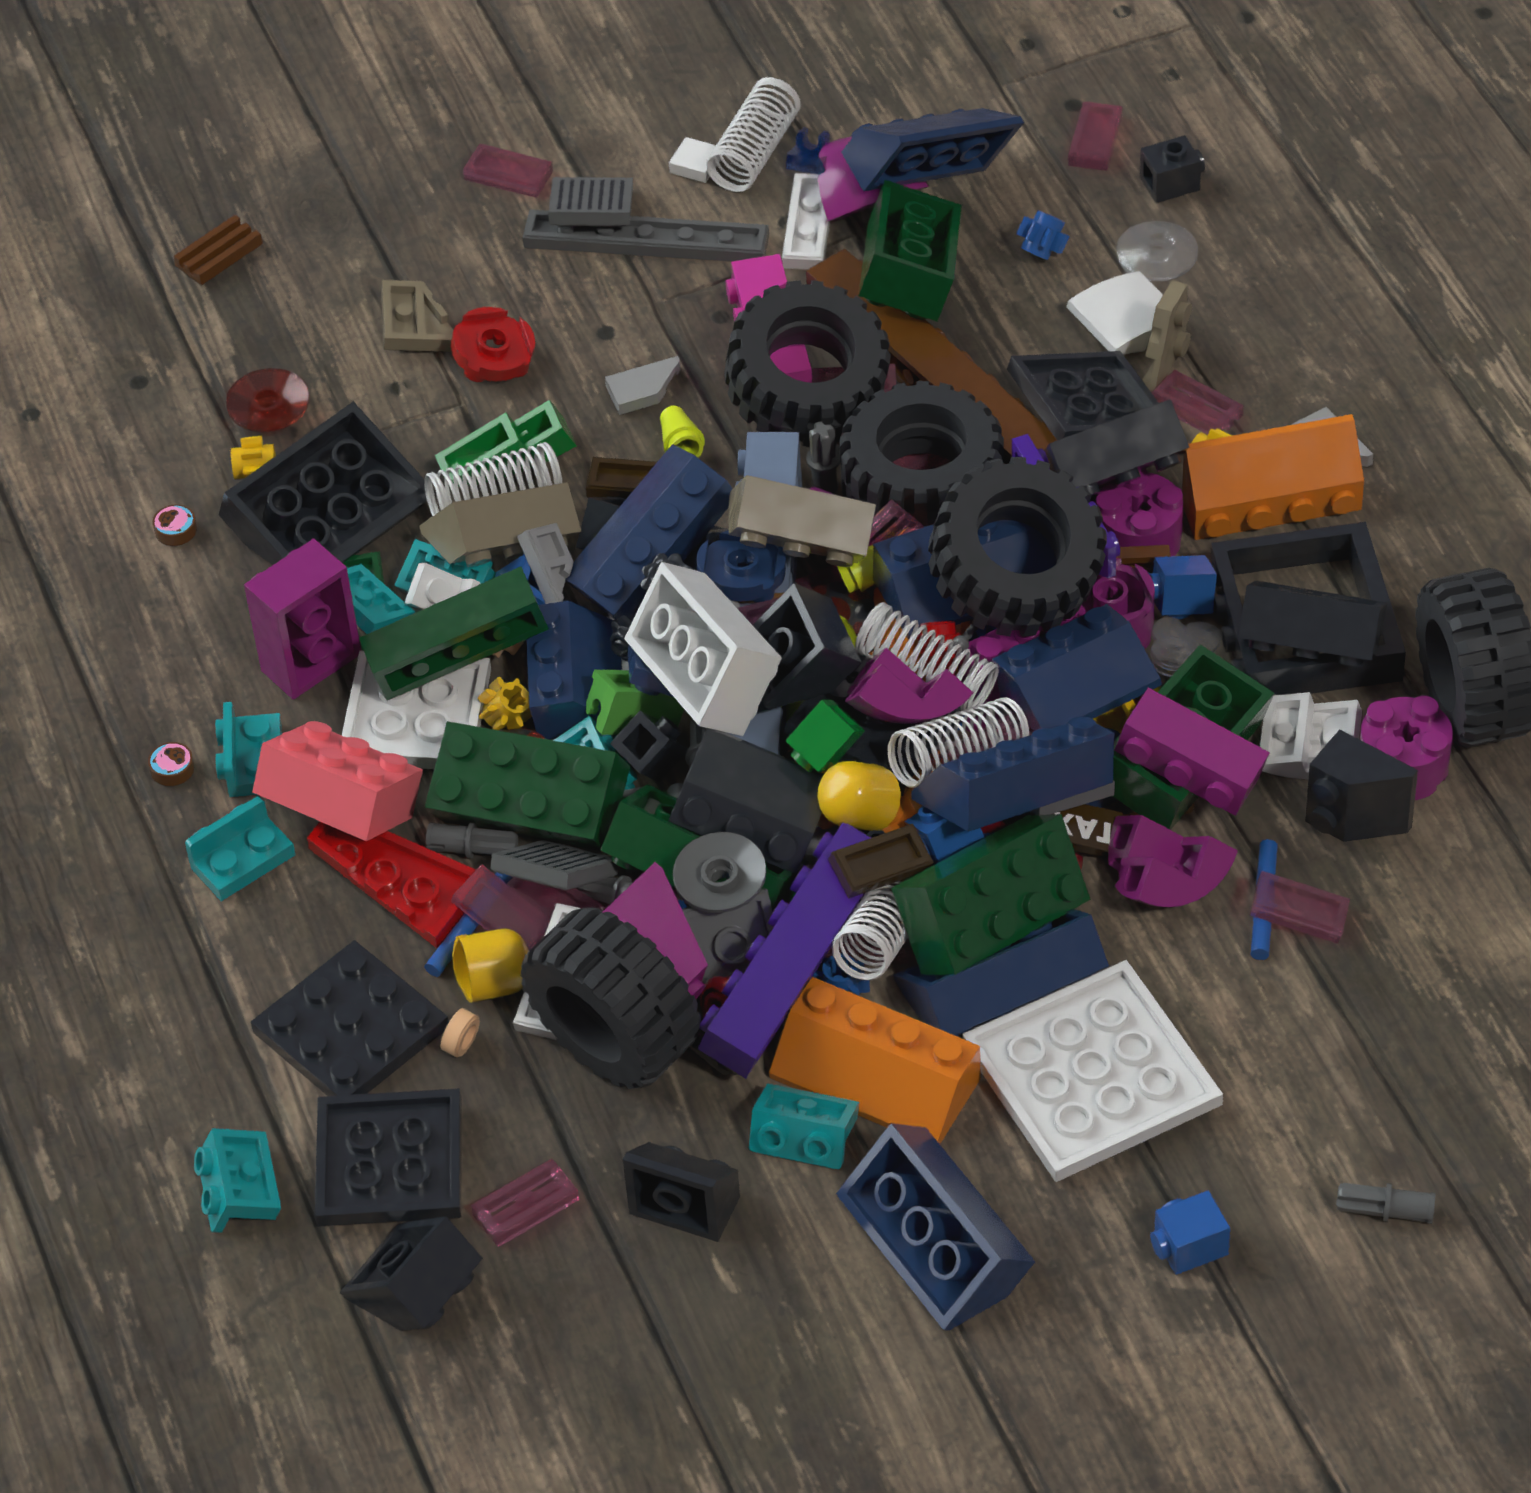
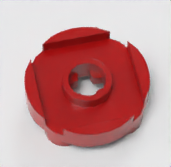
M481 307L473 309L463 315L462 322L456 325L453 330L451 340L452 355L458 365L464 369L465 376L474 382H483L485 380L505 381L515 377H523L528 372L535 349V336L529 324L521 317L519 322L514 318L508 317V310L502 308ZM487 340H493L496 345L503 346L491 348L486 345Z

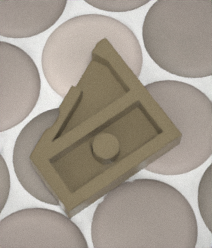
M382 280L381 301L384 350L452 352L451 340L453 329L448 323V314L441 304L434 301L432 292L423 281Z
M1175 280L1171 281L1155 308L1152 332L1145 356L1154 359V362L1142 381L1154 396L1177 357H1183L1190 344L1191 335L1186 332V325L1192 310V304L1187 302L1188 284Z

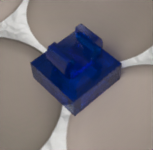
M803 128L796 136V145L787 153L786 169L818 175L824 173L826 170L819 158V153L823 146L830 142L828 131H823L818 136V145H815L808 140V128Z

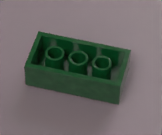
M884 179L869 219L858 296L865 298L875 306H890L905 311L912 318L919 320L930 319L938 322L954 281L962 205Z
M1201 644L1158 691V693L1246 740L1260 727L1275 694ZM1120 735L1114 741V750ZM1114 751L1113 780L1115 781L1112 797L1139 815L1171 830L1199 796L1181 786L1172 784L1161 775L1140 764L1133 763L1127 757Z
M447 721L425 808L441 821L467 826L472 822L476 823L477 828L512 831L519 836L601 851L620 801H622L630 765L613 751Z
M1062 814L1026 815L891 888L920 972L925 975H956L1025 937L1049 921L1052 922L1061 917L1072 908L1075 909L1091 900Z

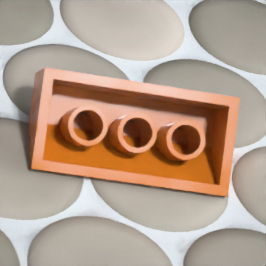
M1352 414L1189 443L1190 448L1183 455V508L1195 540L1362 510L1364 476L1355 420Z
M812 977L789 1011L769 1071V1078L794 1089L858 1101V1116L886 1128L891 1123L926 1127L937 1142L941 1144L981 1080L980 1046Z

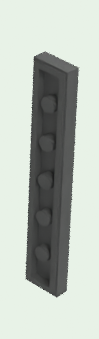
M529 210L523 234L524 248L733 262L766 255L769 225L631 216L630 225L551 226L549 225L548 211Z

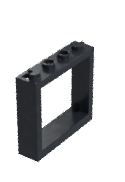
M1366 522L1211 543V558L1209 562L1217 573L1213 609L1216 620L1223 619L1224 621L1222 642L1225 653L1232 652L1234 660H1231V665L1274 692V695L1307 692L1313 694L1403 681L1406 651ZM1348 559L1359 597L1388 602L1376 657L1372 661L1364 660L1363 667L1337 663V655L1330 653H1320L1319 659L1291 657L1258 662L1255 650L1248 647L1249 640L1238 638L1243 607L1234 575Z

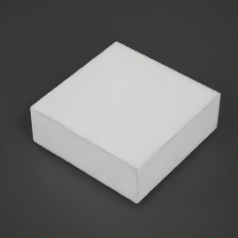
M685 137L669 161V172L706 183L710 177L706 161L716 145ZM717 155V159L720 162V156Z

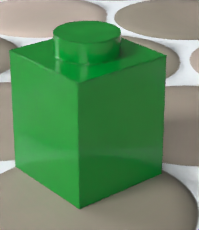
M821 700L785 741L794 749L791 756L800 766L809 772H812L814 769L818 772H826L841 759L865 730L833 700Z

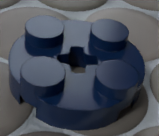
M729 530L720 533V540L713 542L709 546L707 540L701 545L697 553V571L705 573L731 601L752 600L757 603H765L774 598L775 590L784 581L786 575V555L783 553L781 546L777 548L775 545L766 543L765 548L743 545L740 543V537L729 535ZM738 563H747L746 567H737Z

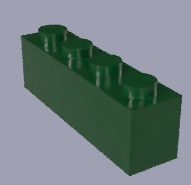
M520 566L360 637L359 640L371 671L385 699L388 701L549 630L526 575Z

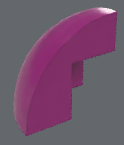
M852 137L829 142L823 146L819 153V158L823 162L826 171L818 176V186L828 221L845 219L875 206L881 190L876 189L863 192L842 155V150ZM926 181L903 186L920 191L927 188L928 184Z
M884 648L867 661L847 691L849 696L845 702L861 713L877 720L897 724H915L949 714L965 703L974 692L948 669H945L926 683L888 648Z
M1142 815L1116 816L1110 836L1108 862L1119 873L1120 880L1115 884V887L1125 897L1151 906L1176 907L1197 901L1211 892L1230 870L1238 850L1211 836L1183 837Z

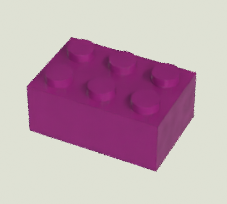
M315 539L291 551L285 558L265 571L256 574L250 581L244 584L261 671L292 700L359 656L361 646L347 567Z

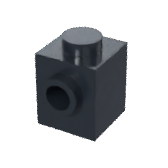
M1185 135L1140 148V179L1155 203L1200 191L1201 173L1205 171L1204 159L1200 150H1194Z
M639 711L610 743L640 774L657 782H660L688 749L678 739L682 731L664 715L656 719L642 711Z

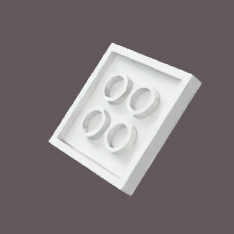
M360 651L342 736L363 739L370 744L369 747L383 753L401 755L408 760L407 763L418 768L435 769L447 721L477 727L481 726L482 719H480L479 715L482 713L484 704L477 698L484 690L488 689L491 673L490 658H483L387 701L371 671L364 651Z

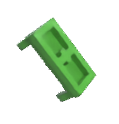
M594 669L592 675L594 680L586 702V713L596 714L600 702L601 712L597 718L596 729L602 735H618L639 711L656 719L664 715L678 727L684 708L674 697L662 693L653 696L639 691L634 684L629 683V670Z

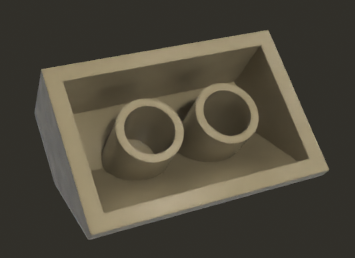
M746 475L730 491L729 535L740 537V543L746 546L765 548L766 543L783 547V553L790 556L806 558L809 557V553L825 556L828 564L839 567H851L852 563L857 564L867 556L876 504Z
M568 482L452 502L419 526L421 534L449 564L466 561L467 567L490 562L492 560L491 556L504 554L506 560L519 558L524 552L517 536L526 530L557 523L567 547V541L581 532Z

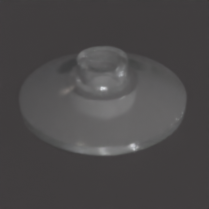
M1146 221L1130 227L1120 236L1116 245V257L1121 267L1128 273L1140 271L1149 281H1168L1186 274L1194 266L1198 257V245L1194 236L1178 224L1168 221Z

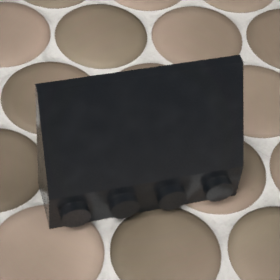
M353 401L224 492L219 516L248 548L272 565L312 539L318 541L340 562L344 563L417 511L428 501L425 493L424 478Z

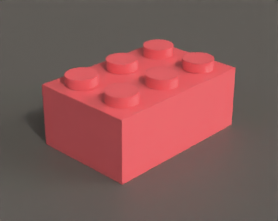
M310 721L262 743L252 792L368 841L413 818L423 769L407 763L408 760L401 755L380 752L369 747L370 744L363 739L344 737L332 732V728L325 723Z

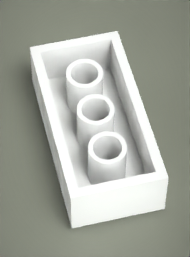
M665 562L660 563L624 638L698 726L739 736L744 735L750 721L755 717L758 705L770 681L775 677L778 665L782 659L705 573Z

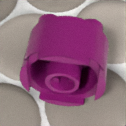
M1146 469L1139 471L1141 478L1117 487L1115 480L1105 483L1100 489L1101 492L1097 495L1096 504L1103 516L1102 524L1107 532L1113 531L1120 547L1169 545L1170 556H1175L1180 549L1182 538L1183 493L1181 489L1168 479L1154 473H1149Z
M1116 558V576L1105 578L1098 575L1087 600L1082 603V606L1086 611H1089L1090 609L1108 604L1131 623L1144 649L1150 645L1154 627L1155 587L1153 580L1143 567L1135 564V568L1121 564V558Z
M1418 696L1416 698L1396 697L1385 701H1376L1368 706L1361 726L1360 740L1418 770L1415 800H1420L1433 794L1437 790V786L1443 779L1445 781L1448 776L1453 730L1448 717L1439 709V704L1435 699L1429 696Z

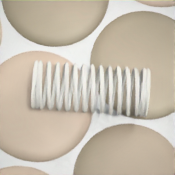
M772 77L762 78L757 81L706 161L707 170L711 178L718 185L734 192H742L751 188L801 108L800 99L796 91L789 84ZM764 85H773L785 90L793 98L795 102V108L792 105L791 101L779 91L766 87H759ZM758 91H771L782 96L789 103L792 113H790L787 106L781 100L772 95L758 93ZM764 96L777 101L784 107L787 114H784L776 105L769 101L761 100L759 97ZM763 103L772 106L779 113H775L772 110L768 109ZM754 114L760 115L761 117L769 121L774 127L769 126L765 122L759 120ZM768 116L777 119V121L771 120ZM751 120L756 121L765 128H767L770 131V133L763 131L761 128L756 126ZM748 126L755 128L756 130L761 132L766 138L760 137L758 134L752 132ZM744 132L750 133L751 135L759 139L763 144L755 142L753 139L749 138ZM741 138H744V139L750 141V142L753 143L759 150L754 149V148H752L751 146L747 145L746 143H744V141H743ZM737 144L745 146L746 148L751 150L755 155H751L746 151L742 150ZM734 150H738L739 152L745 154L751 161L746 160L742 155L738 154ZM717 155L720 156L721 161L728 169L742 176H750V178L739 179L727 173L720 165ZM722 155H726L733 164L748 170L749 173L735 170L724 160ZM731 157H733V158H735L736 160L740 161L744 166H742V165H740L739 163H737L736 161H734ZM714 160L718 168L729 178L739 182L749 183L745 185H736L730 183L716 171V168L714 166Z
M543 442V444L539 443L536 448L534 446H529L527 450L520 448L518 453L511 451L509 455L506 453H502L501 457L495 455L491 460L489 458H484L482 462L475 460L473 465L471 463H466L464 467L457 465L455 470L450 467L446 472L439 470L437 474L434 472L427 473L424 485L432 516L452 503L449 486L455 502L461 501L458 483L464 500L470 499L467 480L473 497L479 498L477 478L483 497L489 496L485 481L486 475L492 495L498 494L494 472L498 479L501 493H507L503 470L506 474L510 491H517L514 484L512 467L520 490L526 489L521 465L524 469L529 489L535 488L530 470V462L537 478L538 487L553 485L546 466L544 451L551 465L554 484L562 483L561 470L555 452L547 442ZM530 450L535 452L534 459L530 454ZM522 452L526 454L525 462L521 457ZM512 455L517 456L516 464L512 459ZM504 457H506V458L508 459V463H507L508 469H507L505 463L503 462V458H504ZM494 460L499 461V471L494 464ZM485 462L490 464V474L485 467ZM477 464L481 466V476L476 469ZM467 467L472 469V479L467 472ZM458 469L463 471V482L458 474ZM449 472L454 474V484L449 477ZM440 474L445 476V487L440 480ZM433 484H434L435 489H436V494H437V499H438V504H439V507H440V511H439L438 506H437V503H436V499H435V495H434V490H433Z
M884 602L875 606L864 621L856 638L855 649L857 653H860L862 656L866 655V659H871L884 648L889 649L895 634L906 620L899 638L890 651L897 656L903 640L914 626L908 642L897 657L907 666L910 664L909 668L913 672L918 669L917 675L921 679L927 674L926 683L944 671L956 650V656L948 669L952 674H954L958 664L966 655L956 677L961 681L974 660L973 666L963 682L974 693L960 706L961 711L984 704L998 676L997 664H994V662L988 663L987 659H982L979 662L978 654L970 657V649L962 652L961 644L953 647V640L951 639L944 643V635L936 637L935 630H930L927 633L926 625L918 628V620L910 623L908 615L901 618V611L893 613L892 606ZM897 616L896 622L890 634L888 635L885 642L879 648L887 628L889 627L893 619ZM869 630H870V633H869V635H868L866 644L864 645L865 639H866L867 634H868V632H869ZM923 630L917 646L905 662L911 646L913 645L917 636ZM931 636L930 642L925 652L923 653L922 657L917 662V664L914 666L915 661L923 645ZM940 640L934 656L932 657L931 661L926 666V668L923 670L924 665L931 651L933 650L937 642ZM948 646L947 652L943 660L941 661L940 665L932 675V672L939 657L941 656L945 648ZM874 648V653L869 655L868 653ZM989 674L983 689L981 690L977 698L974 700V697L980 685L982 684L986 676Z
M1005 697L971 707L970 709H964L954 714H948L946 717L932 719L930 722H924L914 727L896 731L891 735L888 743L890 767L902 784L909 788H915L931 774V770H935L926 748V739L930 743L937 768L941 765L934 745V736L939 743L944 763L950 761L941 739L942 733L947 740V746L953 761L958 758L949 736L950 731L954 735L960 755L964 754V750L957 733L958 728L962 732L963 741L968 753L972 752L970 740L965 731L967 725L978 753L981 752L977 734L973 729L974 723L978 727L984 750L990 748L981 726L982 720L986 724L992 748L996 747L997 743L1004 741L1002 729L995 718V712L1001 717L1006 726L1008 740H1012L1009 724L1004 715L997 709V706L1003 708L1008 713L1015 727L1016 740L1020 739L1018 724L1013 714L1001 703L1009 705L1016 712L1021 724L1022 738L1029 736L1027 718L1015 701ZM944 725L947 726L946 732L943 729ZM919 733L922 734V740L918 737ZM899 736H900V738H899V741H898V751H897V753H898V758H899L900 766H901V768H902V770H903V773L906 775V777L902 774V772H901V770H900V768H899V766H898V764H897L896 755H895V743H896V740H897V738H898ZM904 736H907V760L911 770L919 778L918 781L909 775L903 763L901 745ZM910 739L914 743L915 757L922 770L921 776L911 760L909 750Z
M897 881V882H895L894 884H900V883H902V882H901V881ZM886 885L866 892L832 943V955L837 965L845 973L856 979L868 981L882 976L908 938L899 909L890 904L892 903L897 906L893 892L889 890L894 886ZM851 933H853L855 939L860 943V945L863 948L869 950L872 953L884 955V957L871 956L862 951L855 944L851 936ZM857 933L860 934L868 943L874 945L877 948H881L882 951L874 950L869 946L865 945L863 941L858 937ZM847 936H848V938H849V940H850L851 945H852L860 954L864 955L865 957H867V958H869V959L877 960V961H884V962L873 963V962L865 961L864 959H862V958H860L859 956H857V955L855 954V952L850 948V945H849V943H848V941H847ZM843 941H844V944H845L847 950L852 954V956H853L855 959L859 960L860 962L864 963L865 965H870V966L879 967V968L870 969V968L862 967V966H860L859 964L855 963V962L847 955V953H846V951H845V949H844V946H843ZM839 947H840V949H841V951H842L843 956H844L853 966L859 968L860 970L867 971V972H872V973H871V974L859 973V972L855 971L854 969L850 968V967L845 963V961L842 959V956H841V954H840V952H839Z

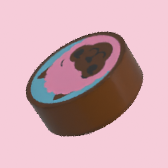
M179 504L168 505L161 508L153 517L155 536L162 544L168 546L185 544L197 532L195 515L187 506Z
M163 743L153 749L148 758V765L153 780L164 786L180 785L186 782L194 772L195 765L192 752L182 743Z

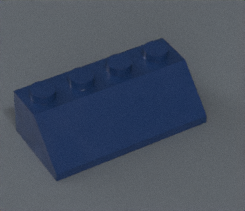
M980 108L967 111L957 109L951 113L936 116L934 114H926L920 118L905 121L900 118L890 123L874 126L868 123L858 127L852 133V139L841 153L863 192L881 189L884 179L905 185L986 171L1024 124V121L1018 115Z
M672 444L573 563L571 574L565 581L612 619H619L625 615L633 621L647 592L641 587V581L646 578L642 573V568L652 563L659 553H664L668 558L673 553H678L684 562L729 508V495L733 488L725 478L698 457Z
M1000 520L986 524L977 531L979 541L986 554L996 564L1006 570L1020 574H1037L1047 571L1056 565L1055 554L1048 540L1038 530L1025 523L1013 520ZM934 524L873 544L874 583L886 603L892 606L893 613L901 611V618L908 615L910 623L918 620V628L921 623L955 621L956 625L974 619L967 613L960 617L951 609L954 600L951 597L942 598L936 588L940 577L931 575L929 560L932 554L928 551L929 539ZM905 620V621L903 622V624L900 626V627L902 628V630H903V628H904V625H905L906 620ZM914 626L906 635L908 640L913 632Z
M1074 717L1069 719L1066 724L1051 729H1037L1032 732V735L1014 741H1001L996 744V747L978 753H964L960 755L959 759L939 765L911 791V800L968 832L1113 783L1114 732L1096 724L1091 718Z
M1072 908L1061 917L1052 922L1049 921L1025 937L956 975L921 974L917 964L894 974V978L921 1022L962 1038V1034L972 1030V1027L985 1021L990 1022L1014 1011V1008L1027 1002L1032 1003L1054 993V990L1094 975L1095 972L1108 967L1109 964L1092 915Z
M891 1123L836 1193L943 1330L950 1331L1007 1298L1035 1263L1031 1255L926 1127Z

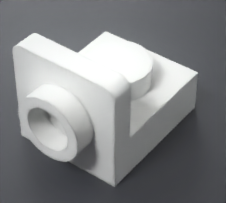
M419 563L404 604L417 610H423L479 585L480 582L474 579H462L430 564Z

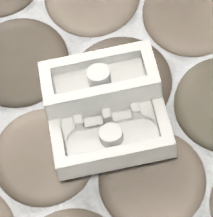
M1140 271L1113 277L1082 291L1071 298L1066 307L1108 351H1121L1122 354H1129L1146 350L1152 332L1155 308L1163 294Z
M1310 692L1274 695L1263 719L1260 747L1270 752L1262 771L1288 778L1308 780L1309 764L1339 729L1359 739L1362 710L1358 700L1314 704Z

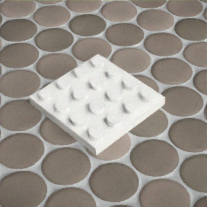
M1127 960L962 1034V1039L980 1046L981 1073L1055 1182L1223 1105V1093Z

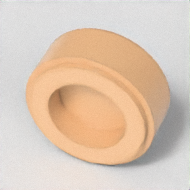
M464 1008L459 1009L445 1029L441 1040V1050L454 1057L464 1055L477 1035L480 1025L479 1016Z

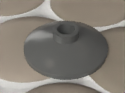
M715 832L703 835L684 847L675 861L673 879L678 894L687 904L704 912L724 913L743 907L758 895L766 879V864L761 850L748 838L730 832ZM721 878L728 879L724 882H715Z

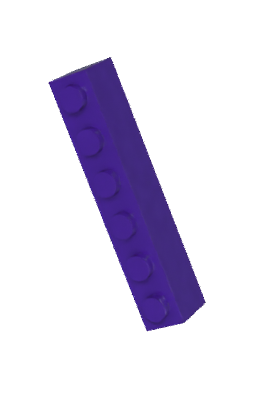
M842 823L834 836L828 832L824 834L812 855L818 861L812 870L804 865L790 890L796 893L790 903L781 900L767 923L774 928L767 938L759 934L748 950L745 959L751 963L744 973L736 969L725 985L722 994L728 998L721 1008L713 1004L703 1018L699 1029L705 1032L698 1050L745 1079L748 1077L787 1017L790 1009L831 949L835 936H837L842 926L845 925V922L865 895L863 893L848 898L828 860L831 853L871 837L847 823Z

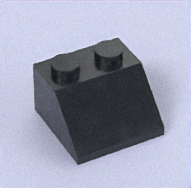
M793 583L753 624L754 628L782 657L777 673L770 681L761 699L766 708L774 709L833 692L862 663L832 599L796 583Z
M1339 729L1309 764L1305 822L1311 824L1319 832L1330 834L1343 842L1406 834L1412 828L1418 770Z
M651 1142L626 1152L623 1158V1167L630 1215L719 1242L740 1198L738 1169L731 1168L720 1160H705L686 1154L677 1147H664Z
M446 1216L398 1223L340 1293L346 1300L400 1331L425 1330L441 1319L445 1312L443 1306L450 1297L461 1292L471 1283L474 1278L472 1271L481 1262L483 1257Z

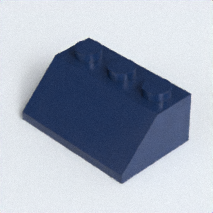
M571 601L539 605L549 630L527 639L529 708L537 736L542 739H556L588 716L597 722L598 715L601 712L600 702L596 714L586 713V702L594 680L592 678L594 669L622 670V658L615 655L611 649L610 637L613 631L610 623L613 620Z
M1108 604L1090 609L1086 614L1066 624L1055 626L1048 630L1047 633L1024 644L1015 645L1009 651L992 659L994 664L998 665L999 672L996 680L1000 698L1008 697L1015 701L1023 710L1028 726L1034 731L1043 728L1051 729L1066 724L1069 719L1074 717L1094 719L1143 695L1148 687L1153 690L1162 685L1161 678L1131 623ZM1003 703L1017 716L1016 712L1009 705Z

